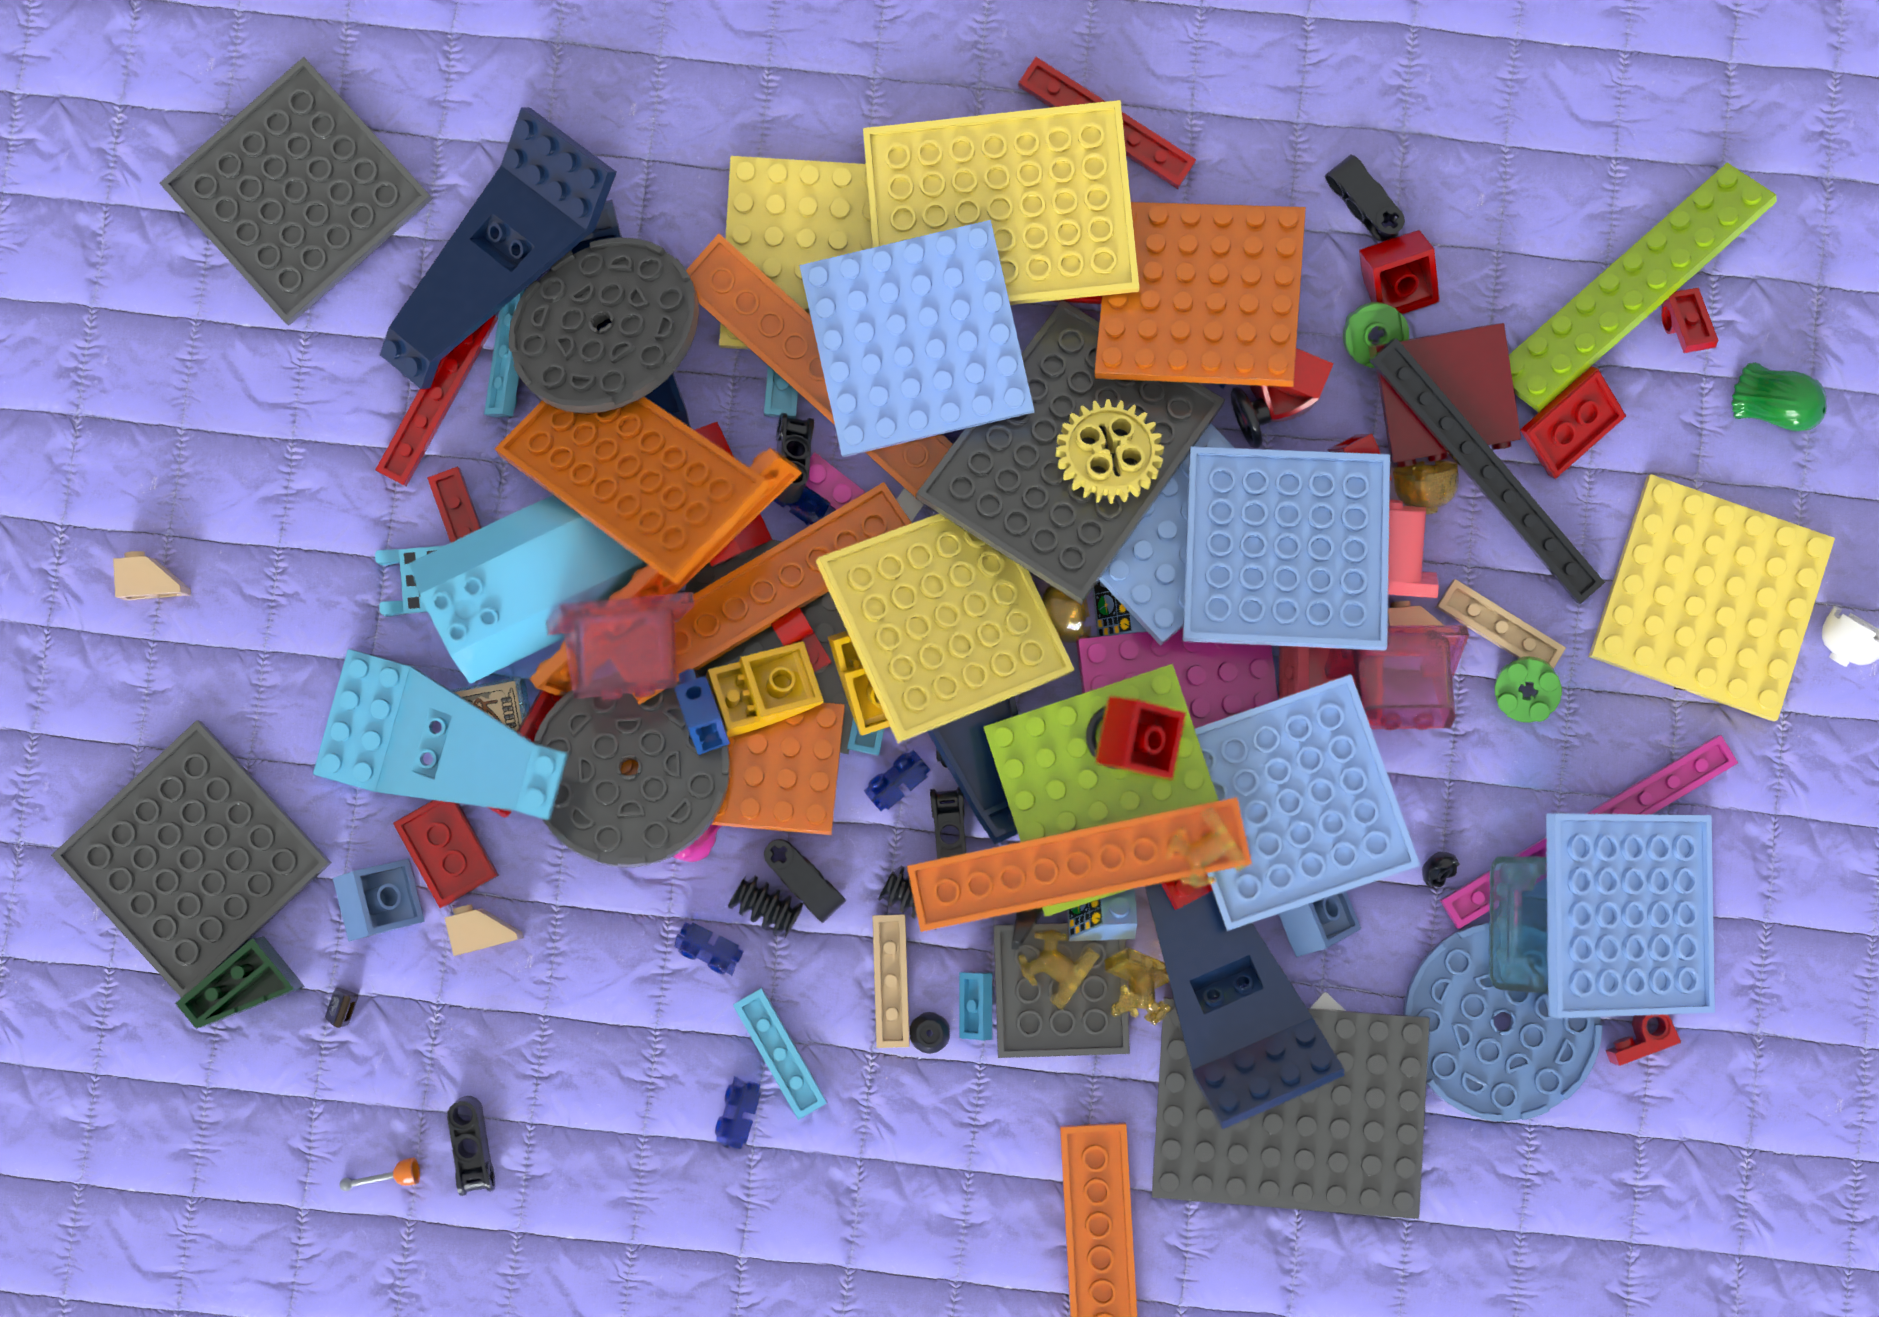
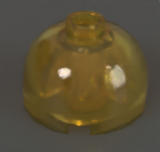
M1438 460L1435 461V465H1425L1424 461H1419L1415 465L1394 468L1395 471H1393L1394 487L1399 500L1403 501V504L1406 506L1426 507V514L1437 513L1438 507L1449 503L1455 497L1458 490V464L1452 461Z
M1052 585L1049 586L1042 596V601L1046 607L1048 618L1055 626L1061 641L1076 643L1078 639L1091 638V626H1084L1086 617H1090L1087 598L1080 604Z

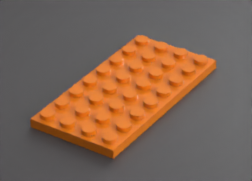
M645 397L613 410L595 413L565 411L541 401L494 448L501 458L676 585L770 487L764 477Z
M822 703L777 723L729 737L730 777L724 802L711 825L832 835L845 704ZM635 760L625 761L621 766V773L626 776L637 774L639 763Z

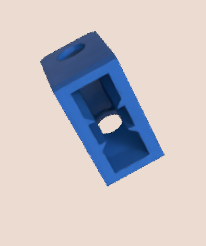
M688 669L678 675L680 685H677L674 689L698 755L730 744L707 678H699L696 669Z

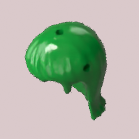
M1757 362L1748 363L1742 369L1739 382L1734 386L1735 392L1732 394L1733 400L1731 404L1732 412H1734V418L1760 419L1787 430L1807 431L1820 424L1826 414L1827 399L1822 384L1804 373L1789 370H1770L1761 366L1760 363L1757 364Z

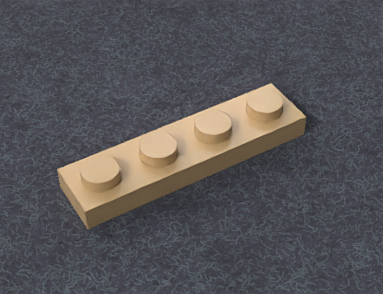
M1456 579L1451 581L1436 606L1440 611L1516 658L1524 656L1537 657L1548 662L1554 669L1566 649L1563 645Z
M905 914L873 915L876 1048L909 1047Z

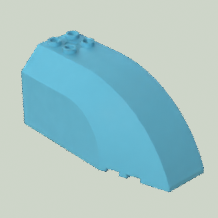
M554 495L516 511L409 563L419 595L450 656L470 684L578 632L584 626V622L589 616L598 613L608 603V599L613 593L622 590L631 581L633 574L637 570L648 565Z

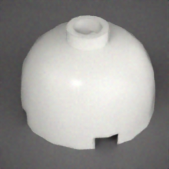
M1834 606L1822 627L1824 645L1832 651L1829 657L1845 667L1850 662L1858 665H1867L1878 660L1879 629L1852 613L1849 616L1845 614L1839 615L1842 609Z

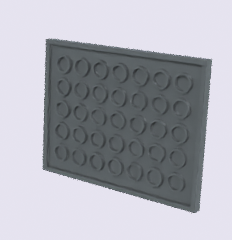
M1061 300L1021 354L1035 413L964 429L918 490L916 499L1082 604L1188 456L1190 447L1195 446L1220 411L1225 399L1199 383L1095 379L1094 372L1100 322L1066 301ZM1106 399H1109L1112 407L1115 408L1120 400L1123 401L1124 410L1127 411L1131 406L1135 405L1136 416L1146 412L1145 424L1156 423L1153 433H1161L1162 437L1158 445L1164 446L1163 454L1159 456L1163 459L1161 468H1156L1159 471L1157 478L1150 479V488L1147 490L1140 486L1138 497H1135L1129 491L1126 502H1123L1119 495H1115L1113 504L1109 503L1107 495H1103L1099 503L1096 502V493L1093 492L1084 498V487L1082 486L1072 490L1074 478L1064 481L1063 476L1066 469H1058V461L1061 458L1056 457V448L1060 446L1057 444L1058 435L1063 434L1061 432L1062 424H1070V414L1073 413L1080 417L1079 412L1082 405L1091 411L1093 401H1096L1100 408L1105 407ZM1100 426V429L1102 430L1103 435L1106 439L1107 434L1105 428L1103 426ZM1116 429L1113 431L1118 436L1128 435L1127 432L1122 429ZM1085 437L1081 439L1086 444L1096 443V441L1090 437ZM1106 440V443H1105V448H1104V450H1105V449H1108V450H1109L1108 444H1107V440ZM1111 453L1112 461L1114 460L1115 453ZM1132 458L1123 459L1127 465L1138 464ZM1113 463L1114 474L1120 476ZM1095 466L1091 468L1092 471L1098 474H1103L1106 472V470L1100 466Z
M1164 997L1152 1197L1419 1219L1430 1018L1307 1008L1342 1064L1345 1076L1222 1130L1194 1079L1174 999Z

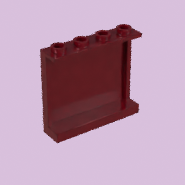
M1504 323L1400 341L1487 445H1491L1492 450L1511 447V441L1521 439ZM1386 344L1370 346V359ZM1377 370L1390 462H1396L1397 467L1415 465L1417 458L1427 456L1429 461L1447 459L1448 452Z

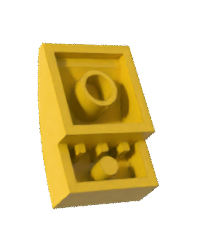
M844 631L828 636L842 687L859 734L862 736L890 727L848 632Z
M804 641L743 656L739 662L708 669L706 674L728 738L777 723L824 702Z

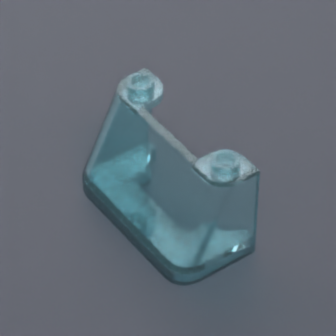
M1500 856L1491 864L1489 976L1492 984L1497 989L1548 993L1547 857Z

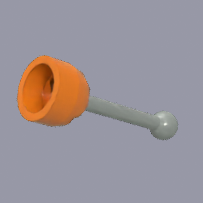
M416 1158L403 1159L397 1163L393 1172L354 1180L344 1178L340 1181L339 1186L341 1190L349 1191L353 1186L393 1178L396 1183L402 1186L414 1185L420 1181V1168Z

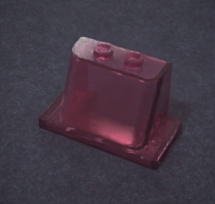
M693 593L559 605L545 623L547 635L564 634L574 699L602 696L603 701H610L622 698V694L634 693L635 697H645L655 694V690L673 688L677 684L675 623L695 606Z
M1387 626L1386 650L1330 648L1324 667L1326 678H1342L1352 675L1371 729L1425 730L1451 728L1456 717L1452 677H1454L1469 637L1467 626Z

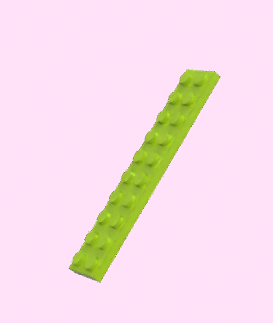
M1728 162L1509 354L1514 394L1539 413L1777 202L1776 194Z

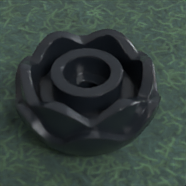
M1437 852L1432 855L1422 867V877L1425 884L1432 888L1442 887L1446 882V878L1455 876L1457 866L1460 865L1456 856L1449 852Z
M934 1012L922 1013L910 1025L911 1043L917 1050L923 1053H937L949 1042V1024L944 1017ZM928 1030L933 1032L932 1036L927 1035Z

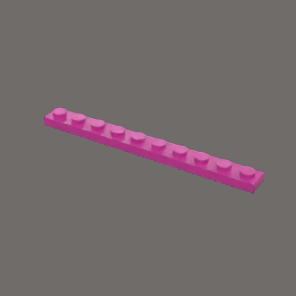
M1717 735L1585 814L1652 815L1738 764V761L1722 735ZM1547 837L1440 899L1457 929L1462 928L1546 878Z

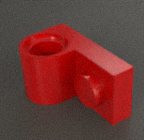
M1699 287L1676 291L1664 301L1661 310L1663 328L1667 334H1677L1683 353L1716 348L1719 340Z
M799 606L771 623L783 646L804 641L814 673L832 663Z
M1667 1014L1636 1015L1633 1017L1632 1027L1637 1039H1633L1632 1036L1621 1038L1614 1042L1615 1047L1605 1051L1610 1063L1621 1066L1681 1043V1040L1672 1020ZM1655 1017L1658 1021V1028L1650 1034L1647 1030V1022L1650 1018Z

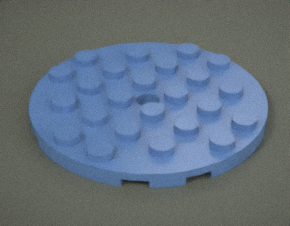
M1508 922L1482 923L1457 931L1442 940L1418 965L1407 988L1403 1007V1015L1430 1018L1427 1086L1442 1100L1456 1109L1485 1120L1498 1122L1526 1120L1549 1112L1551 1108L1557 1106L1563 1100L1569 1099L1580 1088L1594 1066L1601 1045L1603 1031L1601 1017H1549L1548 934L1522 924ZM1500 1012H1506L1511 1022L1507 1029L1500 1031L1495 1027L1494 1016Z

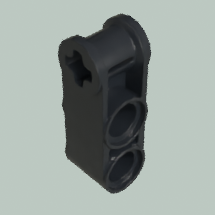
M1349 155L1325 174L1329 187L1345 202L1350 212L1361 221L1374 239L1384 242L1398 236L1405 222L1402 211L1389 198L1384 188L1373 179L1356 156ZM1389 221L1393 224L1392 227L1387 226L1386 228L1382 225V223L1386 224Z
M787 413L780 414L776 431V451L794 463L802 472L777 497L781 502H797L801 498L808 481L811 439L814 430L813 418L801 420L788 417Z
M959 787L956 790L940 792L930 789L937 859L966 854L963 793ZM955 801L954 803L940 804V802ZM947 826H953L959 831V839L953 844H947L941 839V831Z
M777 839L767 845L764 851L766 863L780 877L786 887L798 899L803 901V904L821 923H824L846 902L842 894L828 880H825L820 871L805 856H802L790 842ZM774 846L778 849L783 846L786 847L788 850L785 853L786 862H783L781 859L776 862L773 861L771 857L774 855L772 850Z
M464 1096L452 1104L447 1112L456 1170V1186L460 1196L467 1195L468 1191L481 1189L494 1191L495 1174L490 1159L483 1107L477 1098ZM459 1106L469 1107L472 1112V1119L470 1121L460 1118L458 1114ZM469 1138L476 1142V1153H469L464 1149V1139Z

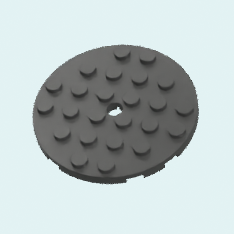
M609 238L590 242L589 248L575 254L569 251L551 266V269L539 281L535 280L531 283L520 298L510 324L509 349L512 352L515 364L513 366L528 389L540 400L555 408L576 413H595L613 410L644 397L660 386L675 371L687 354L694 339L698 325L699 303L694 284L684 266L677 258L675 259L672 255L665 252L664 248L641 239ZM609 319L612 324L609 323L606 327L600 329L599 332L597 330L598 324Z
M612 672L611 675L595 680L589 679L576 686L552 707L542 721L534 738L535 744L569 753L551 818L549 820H542L552 834L571 851L583 858L608 866H646L661 862L682 852L703 835L714 821L724 802L730 777L728 745L698 755L674 689L677 685H680L679 681L639 705L619 672ZM627 760L637 761L639 763L637 774L631 776L623 775L621 773L622 764Z

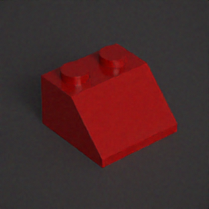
M1420 230L1359 250L1362 278L1371 302L1387 304L1394 307L1401 314L1440 302L1435 250Z

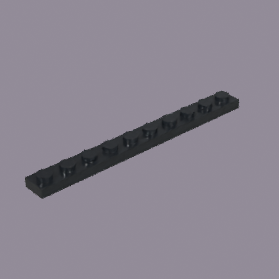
M1393 338L1369 360L1576 603L1581 604L1605 583L1397 338Z

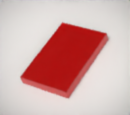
M1591 366L1526 423L1520 431L1548 476L1556 479L1626 417V414L1599 369Z
M432 800L393 822L439 908L445 907L499 876L459 803Z

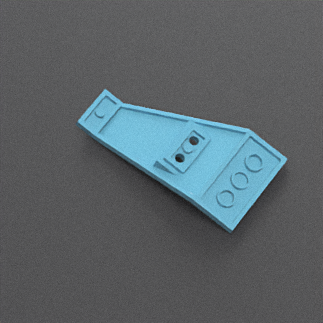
M348 649L313 775L378 793L514 810L549 820L569 753L535 744L413 666ZM435 721H439L442 725V730L439 733H435L432 729ZM426 753H430L433 756V762L430 765L424 763L423 757Z

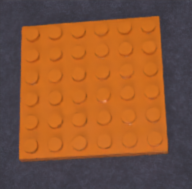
M1131 202L1139 292L1102 295L1094 372L1095 379L1293 387L1306 207Z

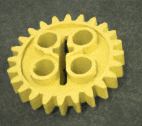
M1106 399L1105 407L1100 408L1099 404L1093 401L1091 411L1082 405L1080 406V417L1073 413L1070 414V424H1062L1061 432L1063 434L1058 435L1057 444L1060 446L1056 448V457L1061 458L1058 461V469H1066L1063 476L1064 481L1074 478L1072 490L1082 486L1084 487V498L1093 492L1096 493V502L1099 503L1102 496L1107 495L1109 503L1113 504L1115 495H1119L1122 501L1126 502L1129 491L1135 497H1138L1140 486L1147 490L1150 488V479H1156L1159 471L1156 468H1161L1163 459L1159 456L1163 454L1164 446L1158 445L1161 441V433H1153L1156 423L1145 424L1146 412L1136 416L1135 405L1131 406L1127 411L1124 410L1123 401L1120 400L1115 408L1112 407L1110 400ZM1100 426H1103L1105 428L1107 434L1106 439L1103 435L1102 430L1100 429ZM1116 429H1122L1126 431L1128 435L1118 436L1113 431ZM1085 437L1093 438L1096 441V443L1086 444L1081 439ZM1106 440H1107V444H1108L1109 450H1108V449H1105V450H1104ZM1111 453H1115L1113 461L1111 458ZM1132 458L1138 464L1127 465L1123 459ZM1113 463L1120 476L1114 474ZM1095 466L1103 467L1106 470V472L1103 474H1098L1092 471L1091 468Z

